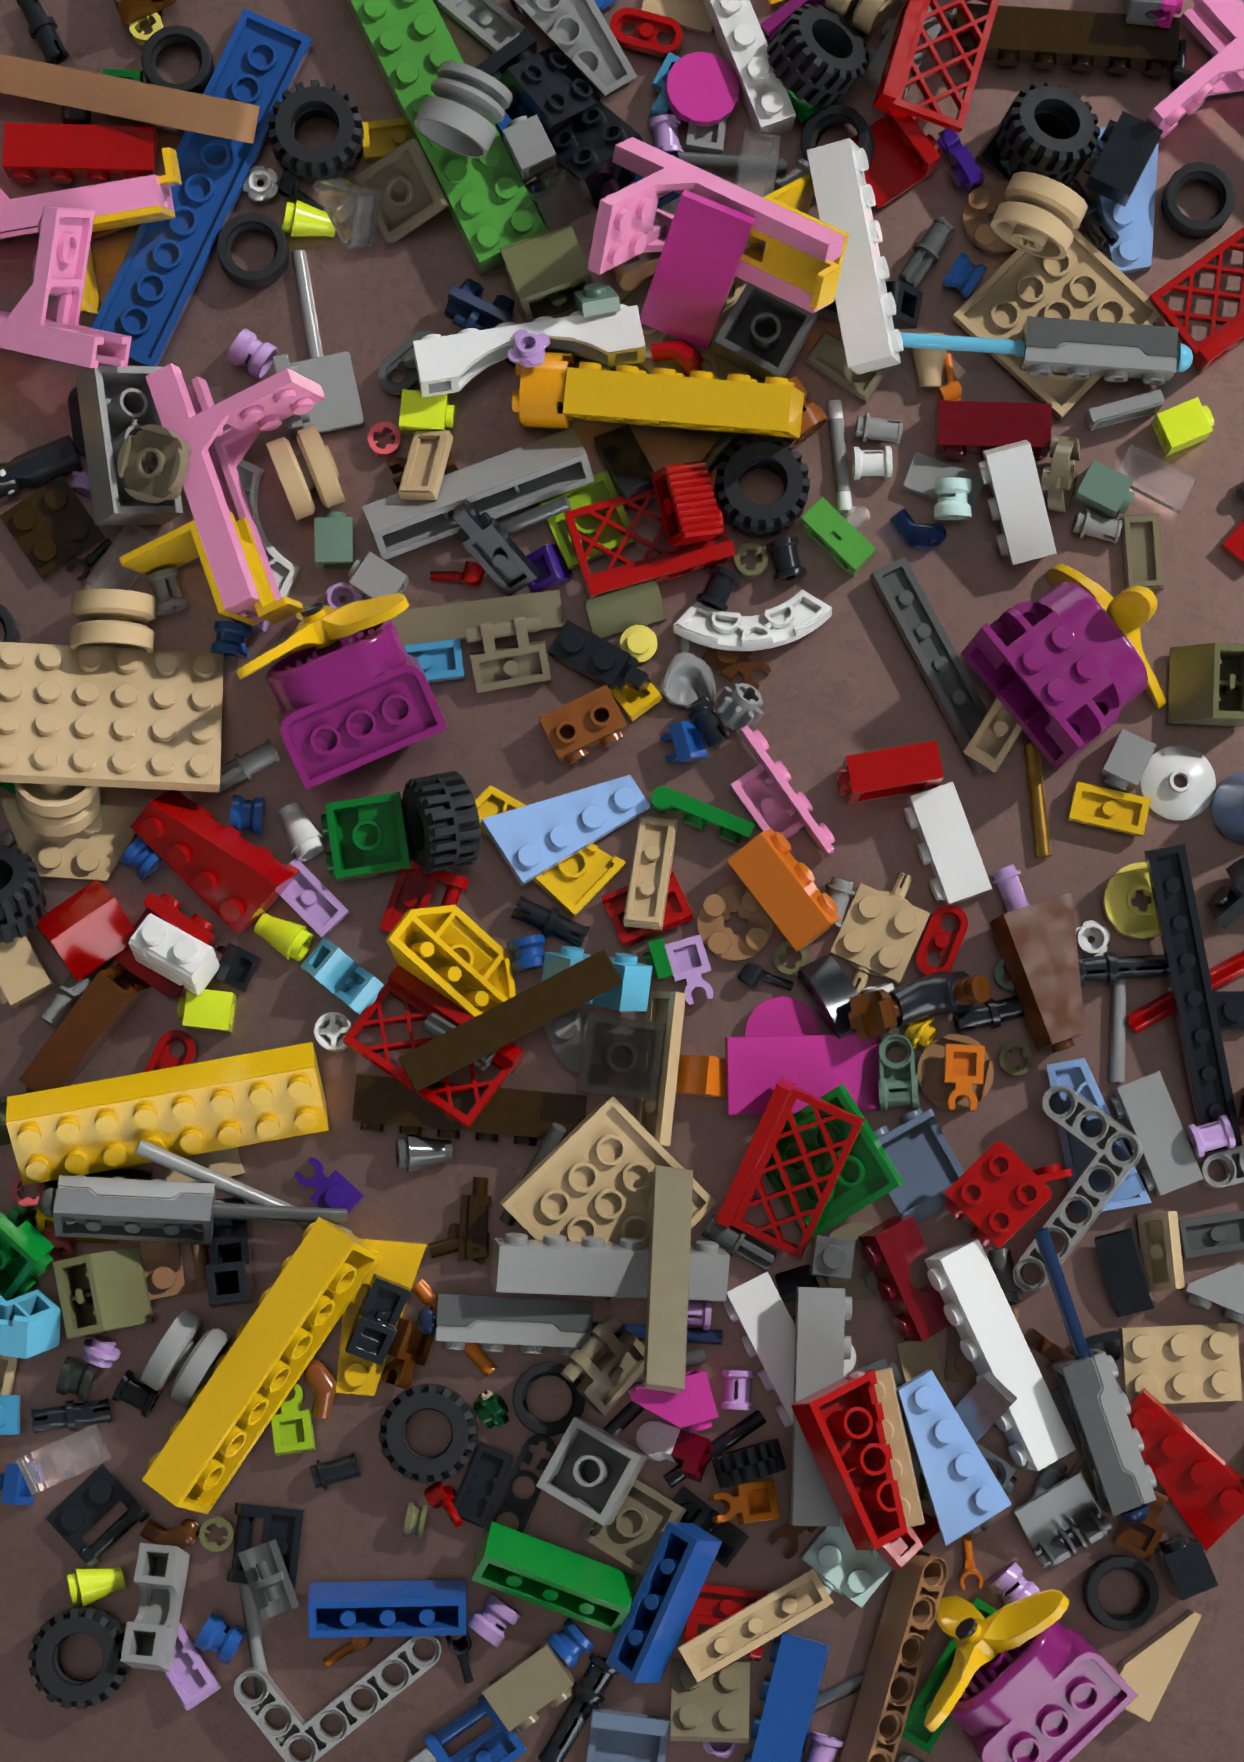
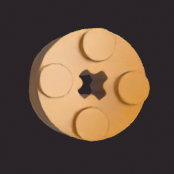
M545 352L543 364L530 368L523 367L517 362L515 369L516 376H520V389L513 390L512 411L517 412L518 423L522 424L523 427L569 429L570 424L568 421H573V417L563 413L567 367L576 368L574 354Z

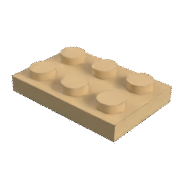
M1238 1323L1120 1328L1123 1388L1129 1403L1143 1388L1149 1391L1162 1404L1242 1401Z

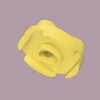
M1133 863L1121 868L1107 882L1103 893V910L1108 922L1118 934L1132 939L1144 940L1160 935L1147 863ZM1136 891H1142L1145 897L1150 896L1151 903L1146 905V911L1144 912L1139 911V908L1131 903V900L1136 897Z

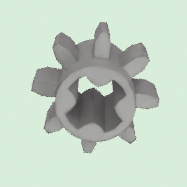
M735 683L731 689L725 686L716 699L720 703L716 709L719 712V718L731 729L739 730L749 724L755 727L764 714L760 710L764 704L761 701V694L756 688L746 683Z

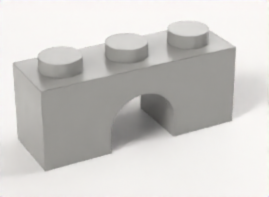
M140 1543L133 1581L139 1586V1609L135 1621H127L120 1659L121 1662L132 1668L171 1672L190 1554L178 1546Z

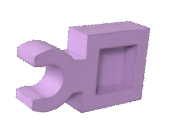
M701 934L665 944L674 983L682 980L686 981L687 986L684 993H686L685 1002L687 1005L691 1006L694 1004L691 992L695 988L703 989L707 1000H711L713 998L712 987L701 976L712 971Z

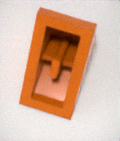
M680 1055L676 1094L726 1099L725 1059L705 1055Z

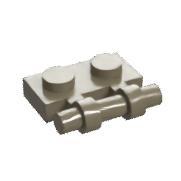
M522 614L513 616L514 620L491 624V620L479 622L480 626L465 628L468 643L483 641L484 651L470 653L477 693L551 680L545 641L529 643L528 632L542 630L540 615L525 618V615ZM517 635L518 645L496 649L494 638Z
M611 1314L603 1324L598 1323L591 1331L593 1336L581 1350L576 1349L568 1358L570 1363L561 1372L572 1383L581 1372L584 1374L585 1378L579 1383L576 1390L597 1413L603 1416L607 1415L644 1370L645 1346L633 1333L626 1330L619 1338L614 1335L623 1325V1322L614 1314ZM605 1346L608 1351L595 1365L592 1362L593 1358Z

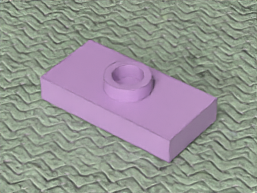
M179 1622L171 1672H162L184 1708L189 1711L221 1687L197 1648L194 1647V1643L183 1625Z

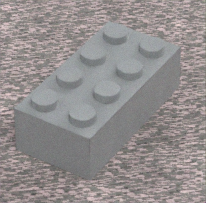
M98 365V368H90L76 378L95 525H165L183 513L181 493L176 499H167L161 503L137 500L126 492L124 488H128L125 485L124 478H120L117 471L119 451L129 435L135 436L138 431L143 430L140 427L144 425L155 424L162 426L145 377L163 368L161 366L117 367ZM157 456L155 459H150L148 466L153 468L154 472L158 465Z

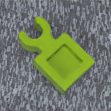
M299 1384L294 1385V1398L290 1401H284L280 1406L282 1414L274 1415L271 1420L274 1450L277 1456L316 1450L311 1411L309 1409L300 1411L299 1408L305 1397L304 1391Z

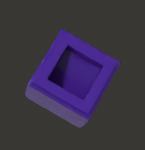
M547 544L526 555L539 570L538 578L528 584L531 593L542 592L567 582L574 577L572 571L567 569L557 544Z

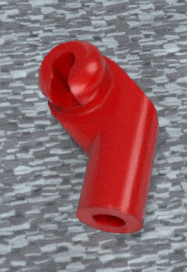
M679 340L651 343L653 362L675 360L683 366V374L690 377V371L703 370L701 363L704 360L701 353L686 342Z

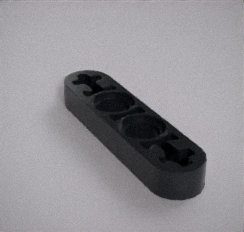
M538 1434L527 1439L486 1530L491 1521L496 1523L499 1515L504 1512H510L516 1515L519 1520L517 1531L523 1533L542 1490L536 1487L540 1478L532 1471L521 1470L519 1467L522 1461L530 1465L533 1459V1453L528 1451L530 1445L537 1446L540 1441H545L547 1443L546 1450L551 1453L549 1459L542 1458L537 1466L538 1470H545L556 1450V1444L553 1439L546 1435ZM526 1476L533 1480L535 1491L531 1497L521 1499L515 1496L512 1486L518 1477Z

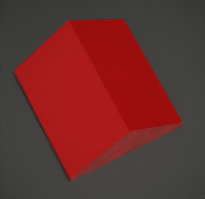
M97 879L46 913L43 918H39V924L36 926L77 983L130 948V938L136 931L115 897Z

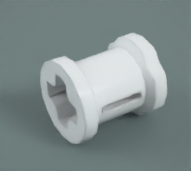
M885 446L883 450L852 448L853 480H860L861 476H883L884 479L892 478L891 446Z

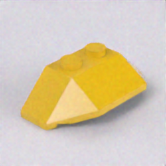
M456 905L409 909L385 939L399 966L474 1017L516 996L509 953Z

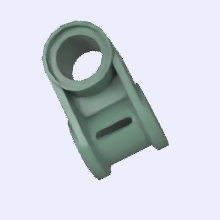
M890 1035L879 1046L880 1076L878 1085L880 1109L883 1111L887 1110L889 1106L912 1105L913 1109L920 1108L918 1074H916V1056L913 1046L908 1038L902 1035ZM901 1046L908 1051L905 1060L900 1063H892L887 1059V1054L893 1047Z

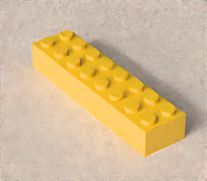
M313 1042L7 1097L6 1125L23 1186L58 1180L59 1175H85L152 1163L153 1161L134 1153L140 1139L185 1157L329 1131L327 1105Z
M318 1217L316 1222L310 1224L302 1235V1243L298 1249L281 1265L280 1275L273 1286L265 1290L260 1296L257 1303L258 1308L250 1320L244 1322L239 1327L235 1336L236 1341L229 1351L223 1354L215 1363L214 1373L207 1384L199 1388L191 1400L192 1406L184 1418L178 1420L171 1428L169 1440L163 1449L150 1459L147 1465V1473L142 1478V1481L176 1507L208 1515L382 1254L348 1230L321 1217Z

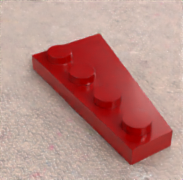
M1143 1388L1131 1400V1414L1127 1415L1132 1429L1136 1428L1142 1438L1144 1450L1140 1451V1453L1207 1552L1244 1514V1479L1149 1391Z

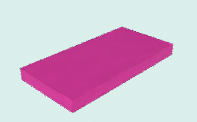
M684 190L640 314L641 323L708 350L756 218Z
M835 1034L725 1037L726 1114L728 1115L763 1114L776 1084L782 1077L796 1083L795 1087L819 1098L839 1085L844 1084L860 1111L880 1110L878 1036L859 1041L857 1034H850L841 1039H838ZM797 1099L792 1113L800 1111L809 1104Z

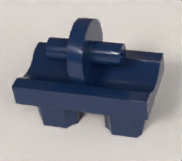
M468 278L459 288L454 285L448 293V303L444 314L453 318L452 324L463 330L467 328L491 329L501 323L512 322L515 301L504 295H497L491 304L481 299L484 291L481 284Z

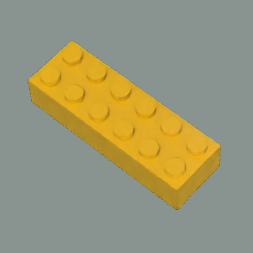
M579 362V368L567 367L563 413L578 420L800 439L804 393L794 387L795 383L788 382L787 378L765 377V383H758L756 379H751V376L744 374H728L727 380H720V377L713 376L712 372L690 371V377H683V374L676 373V370L669 368H653V374H646L647 371L639 370V367L631 365H616V371H610V368L602 367V364L594 362Z

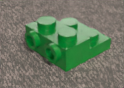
M401 792L325 803L326 814H321V827L324 837H329L331 851L326 852V864L329 874H334L336 880L343 882L375 877L381 873L412 869Z
M1 1212L0 1295L6 1301H9L18 1294L22 1296L35 1288L39 1280L34 1275L39 1277L53 1263L54 1259L49 1254L55 1246L27 1220L19 1227H16Z

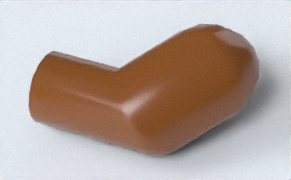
M312 1360L304 1370L305 1381L315 1395L311 1414L316 1418L328 1419L332 1411L337 1382L322 1361Z

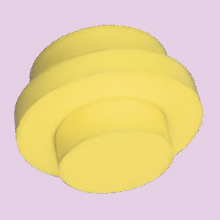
M634 625L623 632L620 638V648L630 653L639 663L650 660L656 653L657 638L650 628L643 625Z

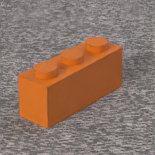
M769 829L758 834L731 856L727 862L797 952L814 942L839 922L841 918L836 913L838 907L834 900L828 894L821 893L813 883L815 878L810 869L804 863H798L789 852L791 846L787 839L781 833H775L773 829Z

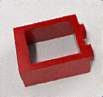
M937 740L847 755L842 766L838 767L839 773H836L839 795L846 794L847 804L927 791L938 787L944 778Z

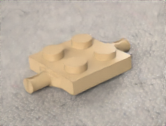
M899 872L891 892L878 891L860 883L830 950L831 955L847 961L856 969L851 983L856 988L860 980L856 989L858 995L863 993V989L870 976L884 977L898 984L901 983L928 923L931 913L913 906L905 899L908 889L914 880L910 875H907L902 888H900L905 878V873Z

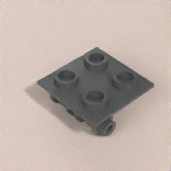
M1080 1470L1013 1510L1041 1566L1046 1569L1050 1566L1058 1567L1059 1563L1071 1557L1069 1552L1074 1556L1078 1555L1077 1547L1081 1545L1086 1550L1088 1549L1087 1541L1092 1544L1102 1537L1106 1538L1108 1537L1107 1532L1113 1529L1107 1517L1102 1515Z

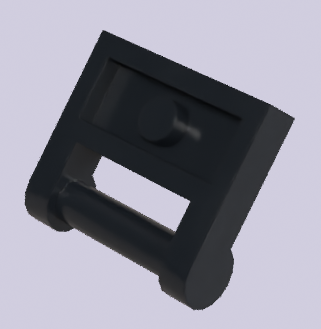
M104 1463L45 1519L77 1552L79 1557L91 1569H94L102 1561L100 1557L138 1521L142 1523L146 1520L150 1513ZM121 1501L128 1510L89 1546L82 1537Z
M235 1502L234 1514L238 1515L232 1568L227 1569L226 1581L248 1584L238 1553L250 1548L253 1517L264 1518L261 1544L274 1539L277 1540L291 1583L295 1589L305 1509Z

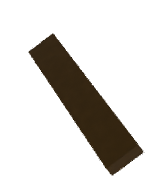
M605 949L398 1057V1060L415 1092H418L622 984V981Z

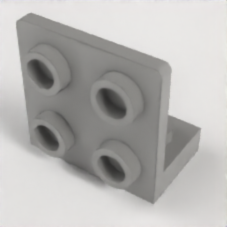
M348 351L290 363L288 353L273 356L276 373L288 368L321 385L325 396L324 400L314 404V408L310 412L302 415H293L286 419L292 440L296 439L298 430L313 424L316 425L319 434L364 424L365 421L351 356Z

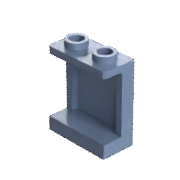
M921 1108L914 1109L899 1117L903 1124L892 1131H889L886 1125L874 1131L875 1136L904 1181V1184L887 1194L900 1216L912 1215L916 1223L943 1209L942 1204L946 1200L940 1194L964 1173L963 1168L938 1126L932 1109L924 1113Z
M593 1708L586 1762H665L670 1731V1717Z

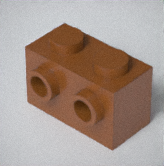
M607 684L539 717V725L559 764L566 760L569 765L579 762L590 755L588 749L602 744L603 748L609 747L622 740L623 736L621 733L627 731V723Z

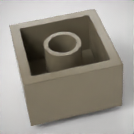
M545 1640L484 1684L481 1693L509 1732L515 1727H518L520 1732H522L540 1718L539 1710L548 1703H550L552 1708H555L572 1695L570 1687L574 1685V1676L557 1652Z

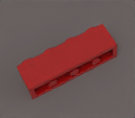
M4 123L3 168L8 178H12L20 183H32L35 181V178L50 179L51 182L57 184L72 183V179L87 180L91 184L110 182V180H125L157 175L159 138L154 126Z

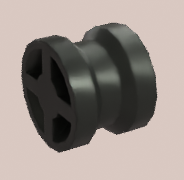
M67 1356L58 1378L56 1393L61 1395L75 1394L78 1400L87 1402L96 1380L98 1366L90 1363L83 1365L78 1363L76 1358Z

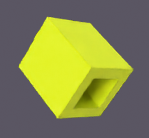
M402 389L399 416L401 435L413 436L414 430H446V427L453 428L455 405H449L448 394L422 398L420 390Z
M1196 397L1156 414L1151 424L1167 457L1207 440L1213 432L1214 419L1208 406H1202L1199 398Z
M204 989L201 994L196 995L187 990L186 996H180L177 1018L183 1019L182 1025L188 1029L232 1034L237 996L233 992Z

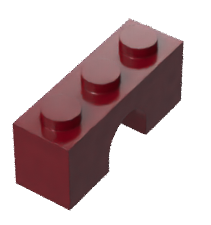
M912 1215L894 1216L858 1236L862 1245V1257L872 1267L878 1280V1292L882 1299L888 1303L894 1316L892 1320L893 1325L905 1341L923 1342L951 1325L945 1316L943 1309L945 1303L940 1292L935 1290L932 1285H925L917 1290L910 1280L909 1270L913 1260L928 1251Z

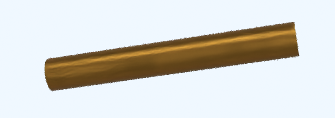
M1034 743L1024 745L1036 858L1050 857L1052 854L1040 751Z

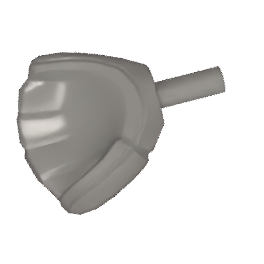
M680 636L681 653L674 655L662 675L659 689L669 703L684 708L704 696L709 701L713 700L716 694V685L710 667L700 657L690 653V641Z

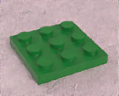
M844 1084L839 1085L820 1097L865 1119ZM807 1105L793 1114L797 1126L817 1120L812 1105ZM820 1110L823 1117H826V1116H828V1115H831V1114H829V1113H826V1112ZM839 1118L825 1122L833 1143L848 1138L853 1127L852 1124ZM866 1119L810 1241L814 1236L821 1235L904 1184L903 1179ZM789 1120L787 1121L783 1131L792 1129ZM819 1125L800 1131L807 1152L827 1145ZM794 1134L779 1139L776 1146L782 1161L801 1154ZM843 1146L835 1148L838 1157L843 1149ZM829 1150L810 1157L817 1177L833 1171L835 1165ZM773 1154L768 1165L776 1163ZM804 1159L785 1166L792 1186L811 1180ZM778 1168L765 1173L775 1191L786 1188ZM828 1180L820 1182L822 1191L824 1190ZM813 1185L794 1191L801 1211L817 1206L819 1199ZM789 1195L780 1196L789 1214H796ZM813 1214L804 1217L807 1226ZM798 1219L794 1220L803 1235Z

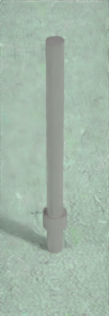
M142 1139L139 1140L134 1153L199 1182L215 1184V1189L250 1204L294 1206ZM294 1222L301 1225L303 1231L312 1224L310 1222ZM342 1227L352 1233V1230Z

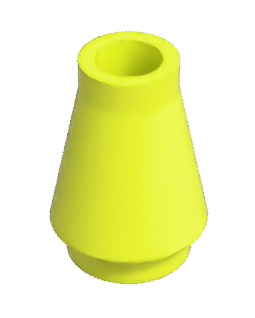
M296 200V203L286 202L282 230L283 232L290 233V237L327 236L334 238L338 215L329 214L299 200Z
M267 913L261 915L254 928V933L265 939L287 960L292 958L297 961L302 960L309 951L314 935L308 932L307 926L276 918Z
M121 1567L75 1569L76 1573L66 1575L72 1606L82 1604L85 1607L118 1591L126 1590Z

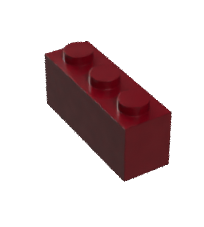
M939 400L935 408L934 453L944 454L946 459H964L966 454L981 455V459H984L982 451L1027 440L1031 444L1034 460L1039 461L1041 456H1047L1050 451L1052 403Z

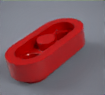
M624 7L616 11L611 18L610 29L621 47L666 58L669 52L675 55L682 46V28L676 20L670 17L633 7ZM629 25L634 27L635 32L627 35L622 32V28ZM662 35H666L671 41L668 44H661L657 39Z
M946 904L938 907L932 913L915 954L916 968L923 976L936 972L950 971L953 967L968 929L967 915L960 907ZM944 918L953 920L955 924L954 930L950 932L943 930L941 921ZM930 953L939 955L941 959L939 966L933 967L928 964L927 956Z
M181 1030L166 1032L159 1039L144 1072L192 1064L197 1052L194 1039ZM176 1043H181L184 1046V1053L180 1057H173L171 1054V1048Z

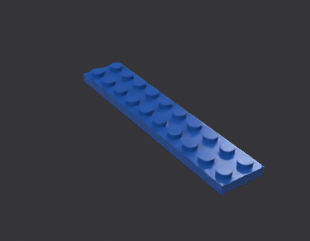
M243 9L203 94L260 106L254 144L185 130L176 149L182 184L170 186L176 218L140 224L91 326L94 329L131 336L129 361L140 366H159L216 247L218 235L227 223L243 190V184L251 168L254 167L268 138V130H270L268 124L269 114L274 115L272 106L276 100L282 103V93L287 89L290 91L313 43L311 37L250 10Z

